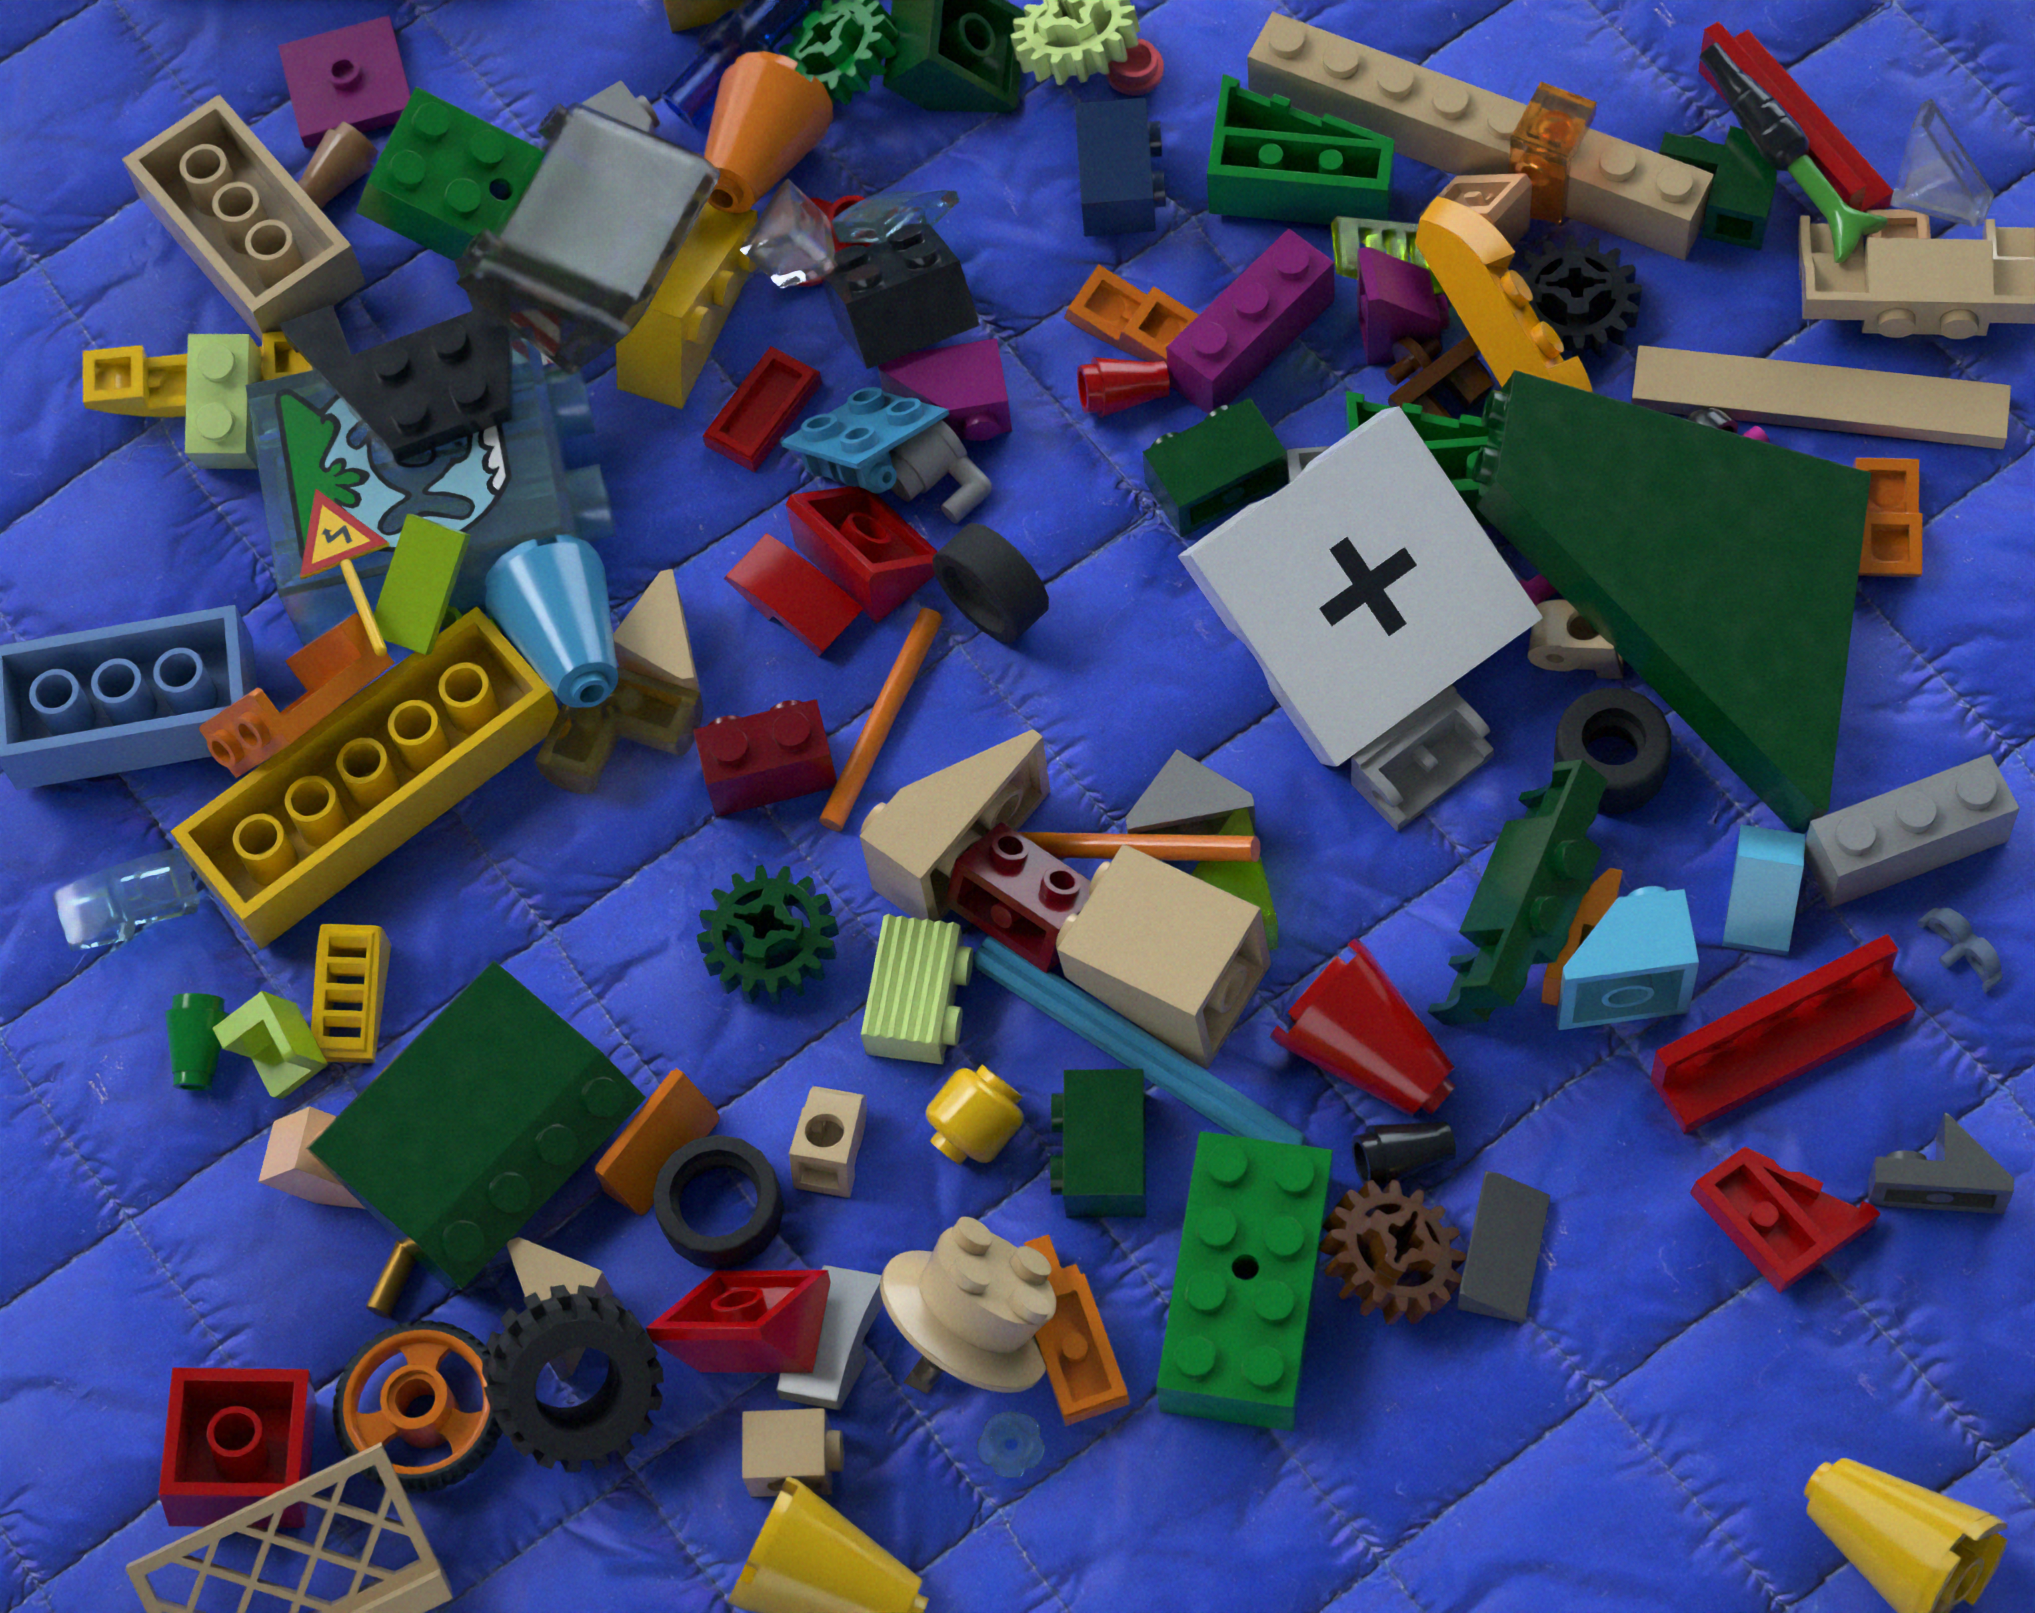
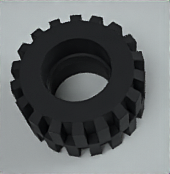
M565 1285L550 1287L551 1298L541 1301L536 1292L523 1298L527 1309L517 1315L510 1308L501 1318L505 1327L503 1333L498 1334L492 1331L486 1344L491 1353V1358L483 1359L482 1375L487 1383L484 1391L505 1437L509 1436L514 1448L524 1457L532 1453L538 1465L552 1469L555 1461H560L566 1472H581V1461L590 1459L594 1468L599 1469L610 1465L606 1454L618 1449L623 1457L635 1449L629 1438L635 1432L646 1437L652 1428L653 1423L647 1413L649 1409L660 1411L663 1396L657 1388V1384L664 1382L663 1369L656 1359L658 1352L640 1322L630 1309L625 1310L617 1298L608 1293L601 1298L595 1289L589 1286L579 1285L577 1294H570ZM576 1347H589L607 1354L609 1358L607 1377L599 1391L586 1402L573 1407L561 1408L547 1405L536 1398L535 1389L540 1372L548 1361L560 1352Z

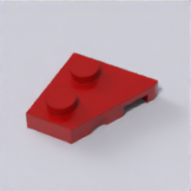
M1743 1147L1696 1180L1690 1191L1694 1199L1779 1293H1782L1874 1226L1881 1214L1875 1206L1864 1201L1857 1208L1821 1191L1823 1182L1799 1171L1790 1172L1784 1170L1777 1165L1775 1160L1747 1147Z

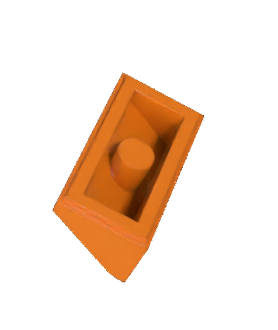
M679 1069L671 1070L595 1166V1172L605 1193L640 1216L646 1214L653 1206V1192L658 1173L672 1153L694 1139L707 1137L720 1119L716 1108Z

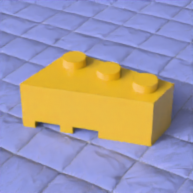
M692 191L615 296L617 389L683 409L749 273L755 271L761 260L764 243L763 239L758 237V211L749 209L744 213L738 214L722 212L712 207L701 193Z

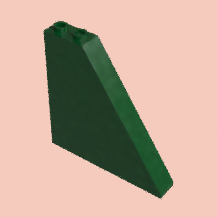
M1514 370L1500 392L1496 390L1490 392L1484 406L1481 425L1482 427L1489 428L1487 445L1483 444L1477 454L1472 472V481L1480 483L1476 508L1608 643L1614 646L1619 655L1791 831L1804 834L1809 829L1810 821L1824 816L1829 811L1871 472Z

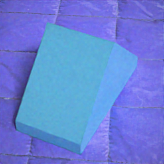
M1740 825L1722 946L1788 956L1804 867L1805 834Z

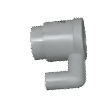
M942 420L889 451L892 465L897 473L896 482L890 489L906 502H910L920 492L926 493L948 472L957 480L962 487L941 505L943 513L955 524L960 522L991 492L992 485L989 478L967 457L965 447L958 436Z

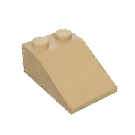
M1033 729L909 784L901 788L888 804L882 802L875 806L864 820L860 835L872 889L911 917H916L920 920L929 919L934 922L942 920L950 910L949 907L944 905L956 859L1000 822H1003L1017 832L1051 792L1043 736Z

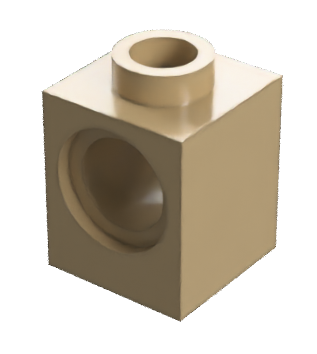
M824 1408L743 1412L742 1479L751 1497L778 1496L787 1476L801 1481L815 1494H832V1472H841L844 1468V1444L842 1430H832Z

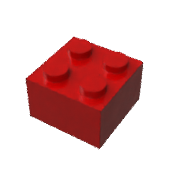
M172 1368L159 1486V1498L169 1526L206 1527L310 1477L317 1401L309 1369ZM298 1501L285 1507L277 1528H306L308 1503ZM272 1514L252 1524L259 1527H268Z

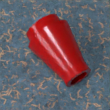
M1093 357L1091 364L1079 365L1077 369V388L1081 408L1085 414L1097 412L1100 418L1155 398L1168 397L1170 393L1169 373L1165 361L1145 362Z

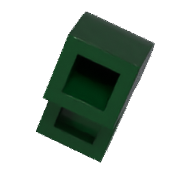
M1730 125L1724 145L1709 142L1707 139L1697 135L1683 136L1665 132L1659 154L1714 174L1712 188L1706 205L1702 237L1761 251L1770 221L1777 182V171L1761 157L1744 130Z

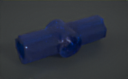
M745 0L737 9L734 8L725 12L702 34L698 41L700 48L657 92L663 99V103L689 127L697 129L714 111L720 80L724 72L736 62L738 57L745 53L763 51L776 53L773 48L815 5L814 1Z

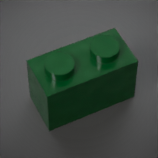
M1251 397L1234 406L1224 405L1213 410L1202 422L1180 433L1170 432L1159 437L1150 448L1142 452L1145 483L1180 538L1288 484L1287 452Z
M1064 1070L1063 1093L1051 1094L1052 1133H1063V1155H1051V1195H1063L1066 1218L1146 1217V1088L1144 1070Z

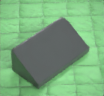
M1485 1170L1459 1291V1310L1520 1323L1525 1322L1550 1201L1549 1194L1500 1173Z

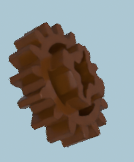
M1373 1180L1367 1181L1358 1192L1352 1189L1349 1190L1334 1206L1335 1209L1323 1222L1322 1227L1328 1234L1319 1243V1251L1334 1256L1333 1261L1324 1269L1325 1275L1328 1277L1341 1276L1346 1283L1338 1295L1343 1300L1352 1297L1354 1294L1362 1299L1360 1314L1367 1317L1377 1307L1383 1310L1386 1324L1393 1325L1405 1314L1406 1318L1413 1325L1418 1324L1428 1312L1435 1315L1451 1299L1450 1295L1462 1282V1276L1456 1270L1466 1260V1254L1457 1249H1452L1450 1246L1460 1235L1458 1228L1442 1227L1439 1220L1446 1211L1442 1205L1434 1207L1429 1211L1422 1205L1424 1191L1418 1188L1409 1198L1402 1196L1399 1181L1392 1180L1382 1192Z

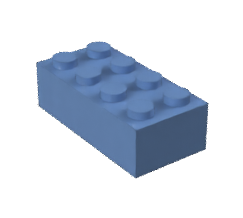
M236 605L0 645V766L16 790L212 757L207 746V740L200 732L199 726L257 688L253 639Z

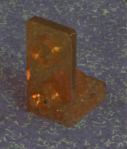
M1544 82L1539 83L1511 135L1508 174L1526 173L1532 181L1531 219H1545L1555 224H1561L1567 211L1571 161L1596 116L1597 102Z

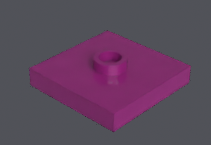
M390 16L278 45L300 137L305 148L319 145L328 128L335 130L342 121L348 123L360 133L397 124L411 97Z

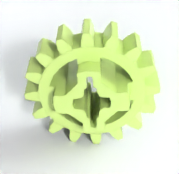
M1043 0L1044 3L1040 6L1027 4L1023 7L1026 18L1014 19L1015 33L1011 34L1016 58L1020 61L1024 73L1034 71L1036 80L1042 82L1051 75H1055L1057 85H1063L1069 76L1077 75L1082 83L1087 82L1089 75L1097 72L1106 75L1110 72L1108 63L1112 60L1125 62L1128 59L1125 48H1133L1138 45L1136 33L1140 31L1135 7L1134 5L1131 6L1130 0Z

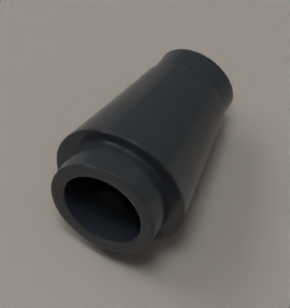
M1446 1121L1437 1123L1368 1125L1365 1133L1353 1136L1352 1154L1362 1184L1364 1185L1367 1181L1373 1180L1384 1190L1392 1180L1399 1181L1400 1184L1443 1164V1162L1454 1160L1456 1157V1145L1452 1130Z

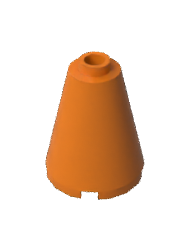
M766 51L745 53L738 57L736 62L724 72L720 80L698 179L699 189L703 197L712 207L719 211L734 214L748 211L822 141L833 120L832 101L824 85L815 75L810 82L803 75L795 71L799 63L787 56Z

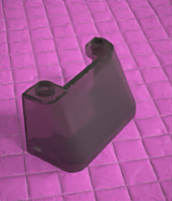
M573 102L566 108L558 103L542 119L536 131L543 136L539 142L538 149L546 155L507 221L493 232L487 227L483 228L467 245L463 252V257L469 262L456 282L570 376L621 341L640 321L720 177V170L702 155L578 102Z

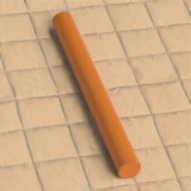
M921 608L819 818V822L826 828L838 832L842 831L942 624L943 617L938 612L929 608Z
M1018 832L1055 858L1113 859L1122 844H1126L1157 860L1257 862L1261 850L1260 841L1257 836Z

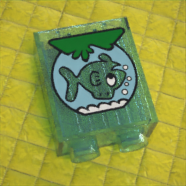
M534 321L511 326L513 419L397 463L350 413L347 405L330 386L327 387L313 370L245 385L278 594L303 647L357 612L359 615L340 565L306 579H300L315 489L319 490L390 544V546L352 560L373 615L407 514H414L471 535L448 606L457 608L463 616L476 606L484 614L488 613L484 604L487 593L484 582L487 573L502 555L519 544L532 539L536 540L538 546L558 543L555 535H570L587 542L617 536L612 506L601 465L595 464L573 470L571 468L566 439L596 432L592 406L580 361L549 367Z

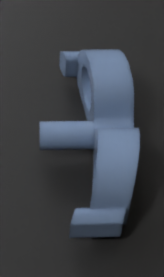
M1933 908L1918 920L1917 926L1921 928L1928 926L1937 935L1953 945L1950 950L1939 958V962L1943 967L1949 968L1965 955L1972 968L1984 982L1982 989L1985 994L2002 980L2001 963L1995 949L1985 938H1979L1973 933L1970 923L1960 913L1950 908Z

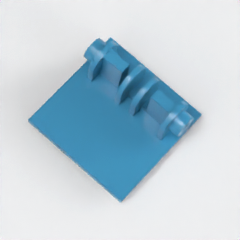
M870 387L852 393L847 398V403L832 412L809 418L802 424L801 430L780 442L782 447L802 453V461L811 474L825 476L836 482L853 487L860 486L869 492L879 494L892 488L897 479V473L892 465L889 451L950 414L948 409L923 403L917 398H905L884 392L877 387Z

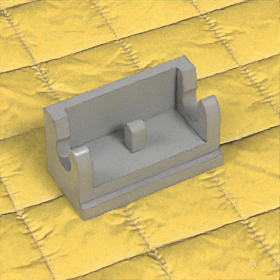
M1451 684L1351 757V784L1398 832L1493 758L1494 749L1484 738L1491 731L1485 721L1457 693V689Z

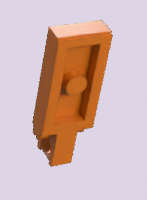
M1049 1234L1024 1242V1246L1040 1252L1049 1261L1052 1268L1047 1279L1055 1293L1056 1311L1053 1317L1034 1336L1045 1362L1046 1373L1065 1426L1129 1405L1128 1392L1085 1273L1080 1274L1077 1264L1061 1269Z

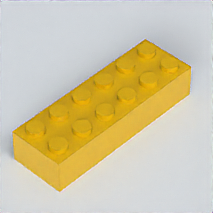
M476 606L438 634L431 655L413 652L326 716L291 745L266 760L170 832L189 864L256 946L262 950L563 725L564 722L552 690Z

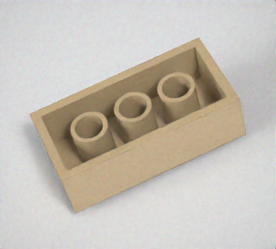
M217 95L122 159L140 199L261 341L262 333L282 331L280 323L329 305L334 306L366 284L351 244L220 95Z

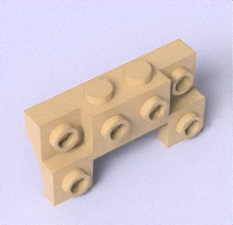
M1810 216L1800 217L1798 234L1799 280H1802V319L1862 320V333H1877L1890 338H1901L1910 334L1944 335L1951 339H1965L1973 335L1986 336L1989 323L2035 324V228L1995 227V219H1985L1982 231L1983 240L1867 238L1865 252L1862 235L1849 258L1842 263H1835L1834 246L1829 224H1810Z

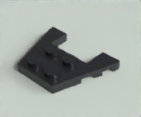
M506 241L454 260L472 306V311L362 352L351 354L333 305L280 323L291 348L305 358L312 366L314 373L327 387L330 386L347 405L350 413L396 463L513 419V350L511 347V319H513L511 274L513 273V260Z

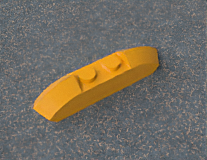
M1436 196L1419 219L1415 243L1501 387L1505 385L1511 374L1516 370L1593 392L1588 375L1579 357L1575 356L1566 361L1562 359L1560 354L1564 351V347L1559 336L1548 323L1539 321L1529 304L1533 300V296L1524 279L1514 270L1509 271L1508 267L1515 251L1505 237L1488 220L1472 209L1458 202Z

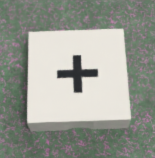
M1400 406L1381 410L1311 460L1306 468L1288 485L1272 496L1248 505L1178 555V558L1227 629L1238 637L1254 655L1263 670L1270 691L1319 762L1335 767L1346 761L1543 618Z

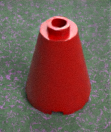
M1355 938L1348 944V951L1355 957L1347 964L1339 956H1336L1287 1012L1291 1015L1289 1019L1295 1023L1288 1034L1277 1025L1272 1031L1270 1038L1284 1049L1411 1117L1420 1107L1431 1116L1456 1087L1447 1078L1455 1066L1369 949L1360 940Z

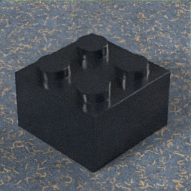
M929 223L922 226L920 224H907L898 227L888 234V239L868 247L862 245L846 247L836 252L831 258L832 261L817 266L838 329L866 369L980 326L960 260Z

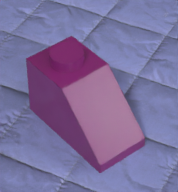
M1371 247L1357 249V317L1367 365L1395 361L1392 353V344L1403 336L1412 338L1419 345L1431 336L1440 342V330L1450 328L1449 310L1445 293L1434 294L1430 271Z
M997 338L912 352L878 365L882 390L884 392L905 398H917L923 403L948 409L950 415L943 418L942 421L952 429L960 440L984 441L995 437L999 433L1012 431Z

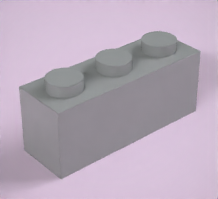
M1991 754L1810 821L1805 841L1804 858L1829 907L1833 908L2009 841L2020 808Z

